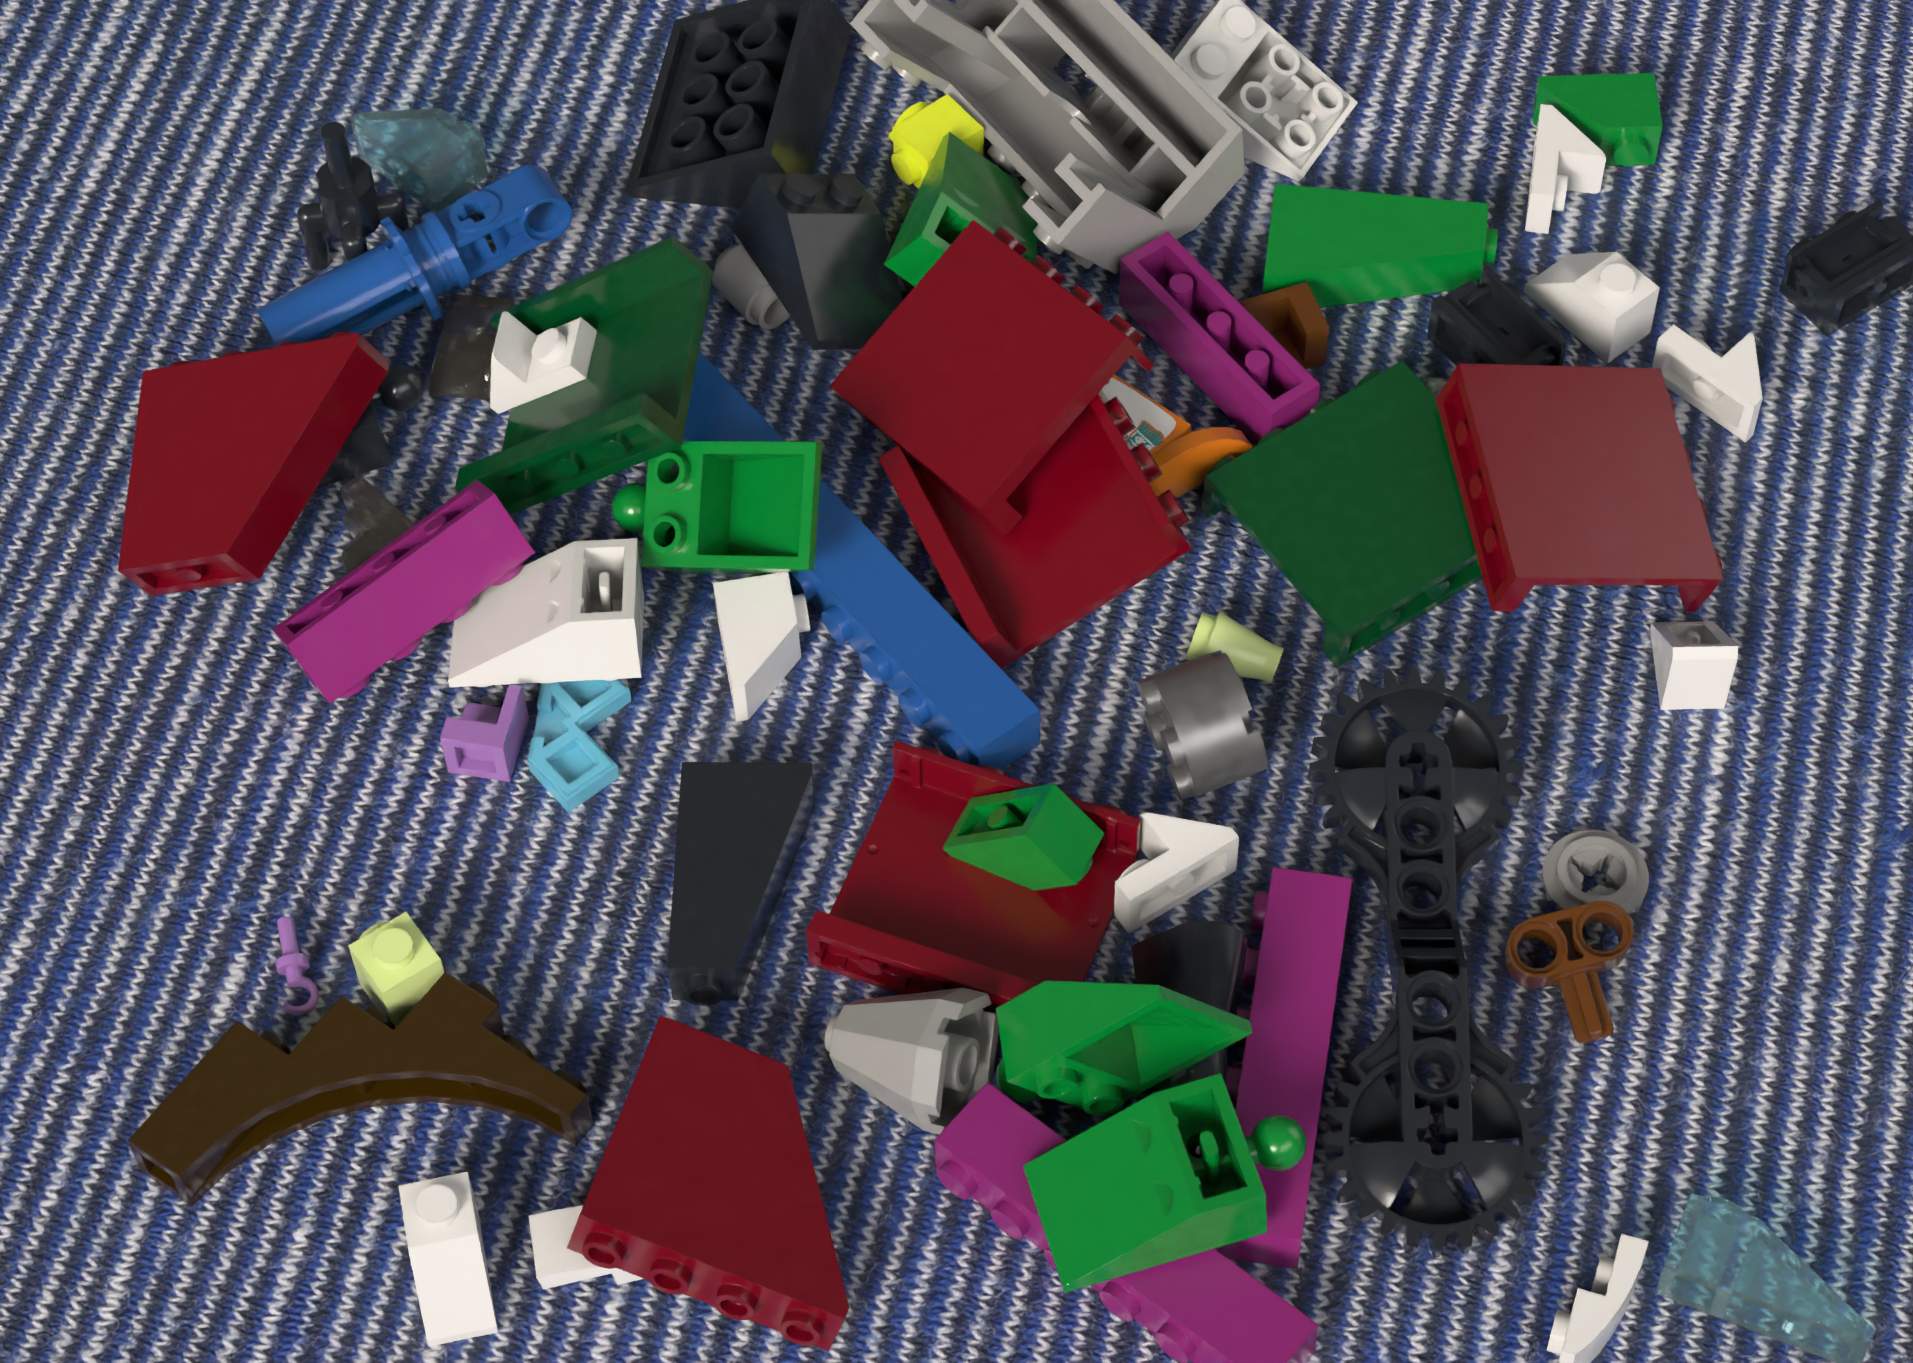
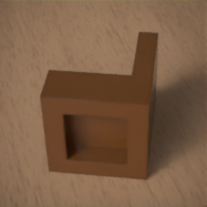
M1307 282L1248 298L1240 302L1306 370L1326 364L1329 325Z

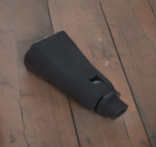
M1189 920L1131 946L1136 984L1160 985L1230 1013L1249 940L1243 935L1242 931L1231 925L1217 921ZM1227 1047L1147 1089V1096L1220 1073L1226 1085ZM1200 1146L1190 1151L1193 1157L1201 1158Z

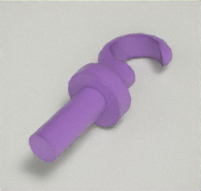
M282 917L277 920L283 956L275 961L278 974L286 975L289 987H303L311 994L306 1004L292 1006L284 1003L283 1008L285 1012L291 1015L302 1016L315 1008L319 1001V991L317 985L311 979L303 976L302 972L310 967L309 957L306 954L299 953L293 917Z

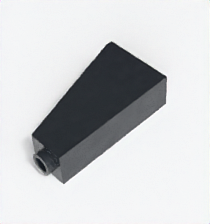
M682 762L667 965L673 1000H686L691 1004L699 1006H710L720 1001L740 1000L815 809L812 763Z

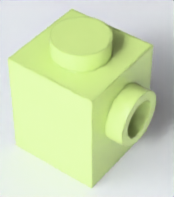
M407 912L402 913L389 922L383 921L372 925L357 941L348 945L361 987L376 1008L385 1014L395 1027L398 1026L444 974L440 957Z

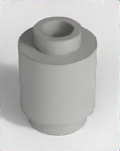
M742 244L731 246L720 254L716 260L712 276L713 286L750 324L760 325L764 329H772L781 325L790 317Z

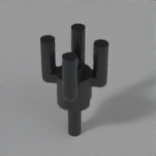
M329 122L321 129L327 162L315 174L319 187L317 190L319 202L304 204L297 211V220L308 264L314 270L326 269L332 261L325 230L333 237L342 240V247L347 262L368 251L366 237L378 228L380 220L389 217L402 231L407 228L410 229L403 198L397 193L376 194L371 167L364 160L356 157L351 158L345 127L339 122Z

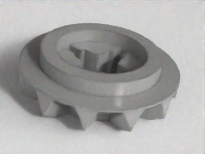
M1582 830L1561 838L1547 853L1541 875L1546 887L1547 901H1554L1562 910L1594 901H1609L1618 904L1629 914L1633 910L1640 909L1649 885L1648 868L1640 852L1624 838L1602 830ZM1608 865L1605 881L1606 887L1597 885L1592 891L1583 892L1584 875L1591 877L1597 870L1601 872L1604 866ZM1591 923L1589 925L1591 928H1594L1598 923Z

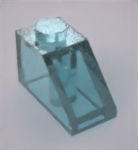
M441 108L358 112L350 119L359 158L434 213L455 203L488 176L484 154L485 142L480 132L467 121L460 122Z

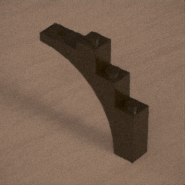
M445 971L397 1027L394 1026L385 1014L375 1007L366 1005L362 1010L343 996L337 1000L292 1052L273 1033L262 1030L259 1034H256L239 1021H236L127 1141L140 1171L192 1207L230 1170L274 1141L326 1118L375 1106L434 1102L480 1107L532 1122L576 1146L594 1125L588 1102V1092L583 1084L573 1075L562 1069H557L554 1073L535 1061L532 1052L521 1041L511 1035H505L499 1013L500 1004L489 990L474 981H469L466 985Z

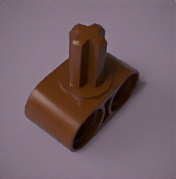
M1594 901L1527 919L1519 923L1510 933L1503 956L1504 968L1510 979L1527 989L1559 986L1575 1040L1578 1043L1585 1044L1600 1041L1612 1035L1614 1027L1598 975L1617 967L1625 958L1634 935L1633 922L1623 908L1609 901ZM1601 922L1607 924L1615 930L1619 944L1609 951L1594 950L1586 944L1582 930L1591 923ZM1537 939L1543 941L1552 950L1554 961L1544 968L1534 969L1528 967L1520 960L1517 954L1518 946L1527 940Z

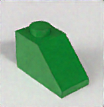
M1654 73L1538 76L1532 110V121L1535 126L1538 123L1540 105H1552L1603 151L1606 157L1605 166L1621 165L1629 167L1655 164L1663 125Z
M1053 783L971 798L942 849L953 858L1037 891L1077 885L1090 870L1093 863L1092 855L1100 843L1104 832Z

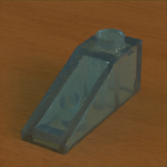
M1693 1193L1690 1194L1664 1263L1656 1294L1836 1363L1863 1362L1875 1330L1759 1218L1744 1213L1738 1205L1729 1200L1719 1197L1704 1198Z

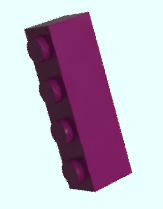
M1169 232L1162 234L1120 259L1119 305L1256 446L1268 432L1278 427L1288 428L1305 418L1308 412L1318 404L1320 383Z
M476 480L272 630L315 689L330 704L338 697L342 699L348 698L362 690L370 681V674L387 661L400 660L411 654L421 644V636L440 622L449 623L464 615L473 604L472 599L489 586H498L513 579L522 570L523 561L535 552L495 493Z

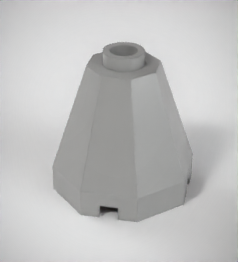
M957 988L855 1000L844 1005L840 1013H835L831 1017L826 1029L825 1047L830 1052L829 1056L837 1072L923 1131L940 1134L966 1106L973 1088L981 1090L987 1082L991 1083L994 1074L999 1027L996 1014L983 1011L982 1009L992 1004L988 993Z

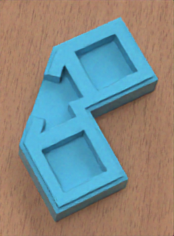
M620 679L613 681H566L540 685L537 720L528 755L529 769L568 813L620 777L618 765L587 734L593 727L631 702L630 689Z

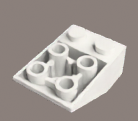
M1217 0L1196 21L1170 55L1243 129L1244 158L1298 182L1304 177L1358 103L1241 0Z
M638 538L574 541L523 566L522 570L510 581L498 586H489L472 599L473 604L464 615L454 620L448 678L449 687H488L507 684H551L566 681H613L625 678H641L644 591Z

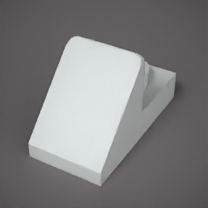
M1540 105L1525 231L1548 234L1552 210H1564L1566 191L1596 194L1601 190L1606 162L1605 154L1552 105Z
M502 312L491 357L490 408L500 414L586 379L597 330L580 317L536 335L509 312Z
M1673 324L1658 338L1652 368H1661L1665 385L1668 389L1746 443L1754 434L1763 399L1754 334L1752 332L1748 333L1721 358L1705 342L1691 337Z
M1154 813L1140 814V848L1148 859H1142L1133 863L1115 881L1114 916L1128 933L1135 931L1237 871L1239 836L1232 827Z

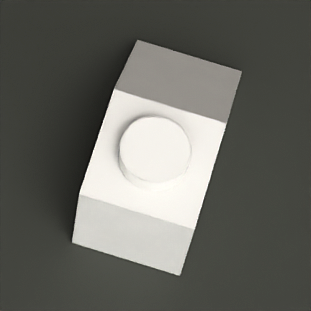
M1618 252L1566 255L1526 283L1524 293L1606 363H1609L1651 332L1660 287Z
M788 572L713 583L717 619L736 722L749 720L801 659L799 633L810 631L809 616L805 595H792Z
M468 1172L399 1185L408 1251L429 1347L497 1333L498 1327L479 1213Z

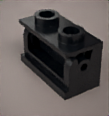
M1880 200L1859 212L1850 211L1844 214L1832 228L1813 239L1807 237L1800 240L1786 255V265L1779 291L1826 337L1913 285V235L1892 217L1885 216L1879 220L1883 206Z
M1488 266L1483 268L1481 285L1476 280L1466 282L1445 296H1437L1431 302L1427 338L1456 367L1459 363L1563 365L1567 342L1563 339L1559 329L1552 322L1543 320L1524 302L1522 295L1514 285L1501 280Z

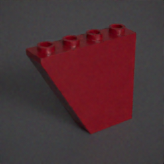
M338 332L327 339L304 343L282 342L276 345L275 348L248 353L232 351L223 354L219 358L197 362L175 361L169 367L143 371L118 571L151 596L260 580L388 374L389 361L359 333Z
M660 1015L574 1227L567 1249L582 1254L585 1259L596 1266L608 1269L618 1268L649 1280L655 1288L665 1293L684 1294L715 1306L726 1317L735 1320H751L779 1331L787 1340L795 1344L817 1346L829 1351L846 1318L849 1304L788 1065Z

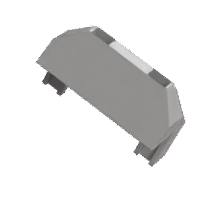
M869 0L850 22L866 40L861 46L862 51L877 65L885 70L892 66L904 79L916 87L924 81L948 94L984 128V136L992 143L987 150L989 155L1010 173H1014L1017 170L1026 179L1021 188L1030 198L1022 207L1038 223L1033 230L1034 234L1053 252L1061 255L1065 250L1076 262L1086 269H1090L1093 264H1096L1117 274L1120 272V259L1162 234L1169 232L1175 239H1178L1196 229L1245 173L1243 129L1115 0H958L955 4L948 0ZM1066 53L1086 72L1085 77L1096 83L1095 87L1084 99L1053 69Z

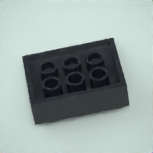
M746 0L676 19L625 191L631 198L741 209L759 173L789 174L794 172L814 174L851 30L850 24L831 0Z

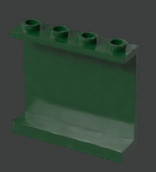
M672 236L504 310L509 312L536 335L580 317L597 330L587 378L512 408L502 451L459 468L455 489L461 492L478 480L495 493L508 514L512 515L681 447L713 270L677 238ZM504 311L492 317L491 325L497 330L502 312Z
M1403 360L1383 372L1376 370L1367 374L1357 383L1353 390L1334 401L1333 399H1325L1319 402L1308 412L1305 418L1288 428L1278 427L1271 430L1258 442L1257 446L1237 458L1229 456L1220 460L1205 476L1201 506L1203 513L1210 518L1227 508L1326 623L1321 650L1336 668L1483 579L1436 397Z

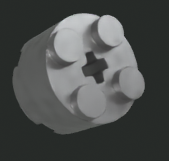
M1221 650L1207 653L1137 681L1141 698L1148 714L1144 715L1147 729L1156 750L1165 749L1171 762V764L1167 765V770L1180 801L1192 796L1197 797L1268 769L1267 754L1260 730L1253 732L1252 722L1248 711L1252 710L1241 680L1226 653L1222 654Z

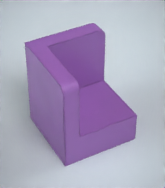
M509 684L502 707L468 703L464 708L461 719L446 717L440 741L448 773L506 782L511 781L529 721L523 686Z

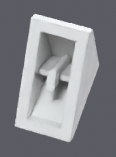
M1714 621L1651 623V642L1660 710L1724 709L1738 659V645Z

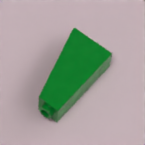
M1275 184L1264 271L1263 294L1307 282L1319 307L1324 308L1453 291L1472 280H1476L1480 284L1483 263H1495L1498 229L1487 228L1489 203Z

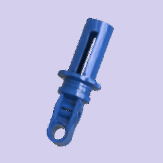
M524 165L479 191L462 196L454 204L436 213L430 211L422 215L421 223L411 226V229L407 228L402 231L389 217L380 220L387 241L256 310L275 346L282 342H309L346 329L350 333H359L362 336L419 307L421 304L432 320L436 321L442 318L438 297L443 295L444 292L451 291L453 287L463 290L471 286V281L481 275L505 266L512 259L544 242L558 238L567 230L571 223L572 209L545 169L537 165ZM472 211H476L480 221L474 222L471 216ZM492 240L496 246L495 252L491 251L487 241Z

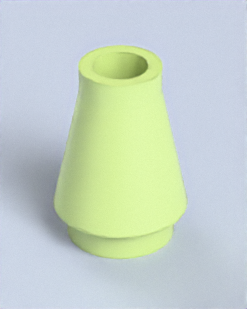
M1220 611L1217 617L1202 612L1185 659L1192 660L1207 653L1221 650L1222 654H1227L1239 677L1259 679L1271 684L1284 648L1270 643Z

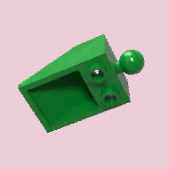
M948 132L943 137L884 265L915 287L972 220H975L992 234L999 227L1005 229L1027 249L1022 257L1031 263L1036 257L1038 238L1033 230L1038 223L1022 207L1030 197L1022 190L1020 183L951 132Z
M682 441L681 447L648 460L646 484L630 483L623 486L616 493L612 502L613 516L623 529L630 532H643L642 567L677 574L717 575L815 571L822 443Z
M1044 981L996 1008L1003 1058L997 1067L996 1079L1001 1092L1015 1102L1027 1103L1043 1097L1056 1099L1079 1107L1088 1114H1110L1121 1109L1126 1100L1252 1034L1251 1022L1160 985Z
M1220 1073L1155 1092L1023 1165L1024 1173L1063 1292H1071L1268 1233L1266 1194L1255 1164L1259 1163L1262 1167L1272 1171L1291 1169L1300 1162L1305 1153L1306 1136L1302 1127L1294 1119L1276 1114L1260 1120L1253 1128L1251 1136L1245 1138L1222 1074ZM1200 1146L1201 1158L1193 1157L1190 1151Z

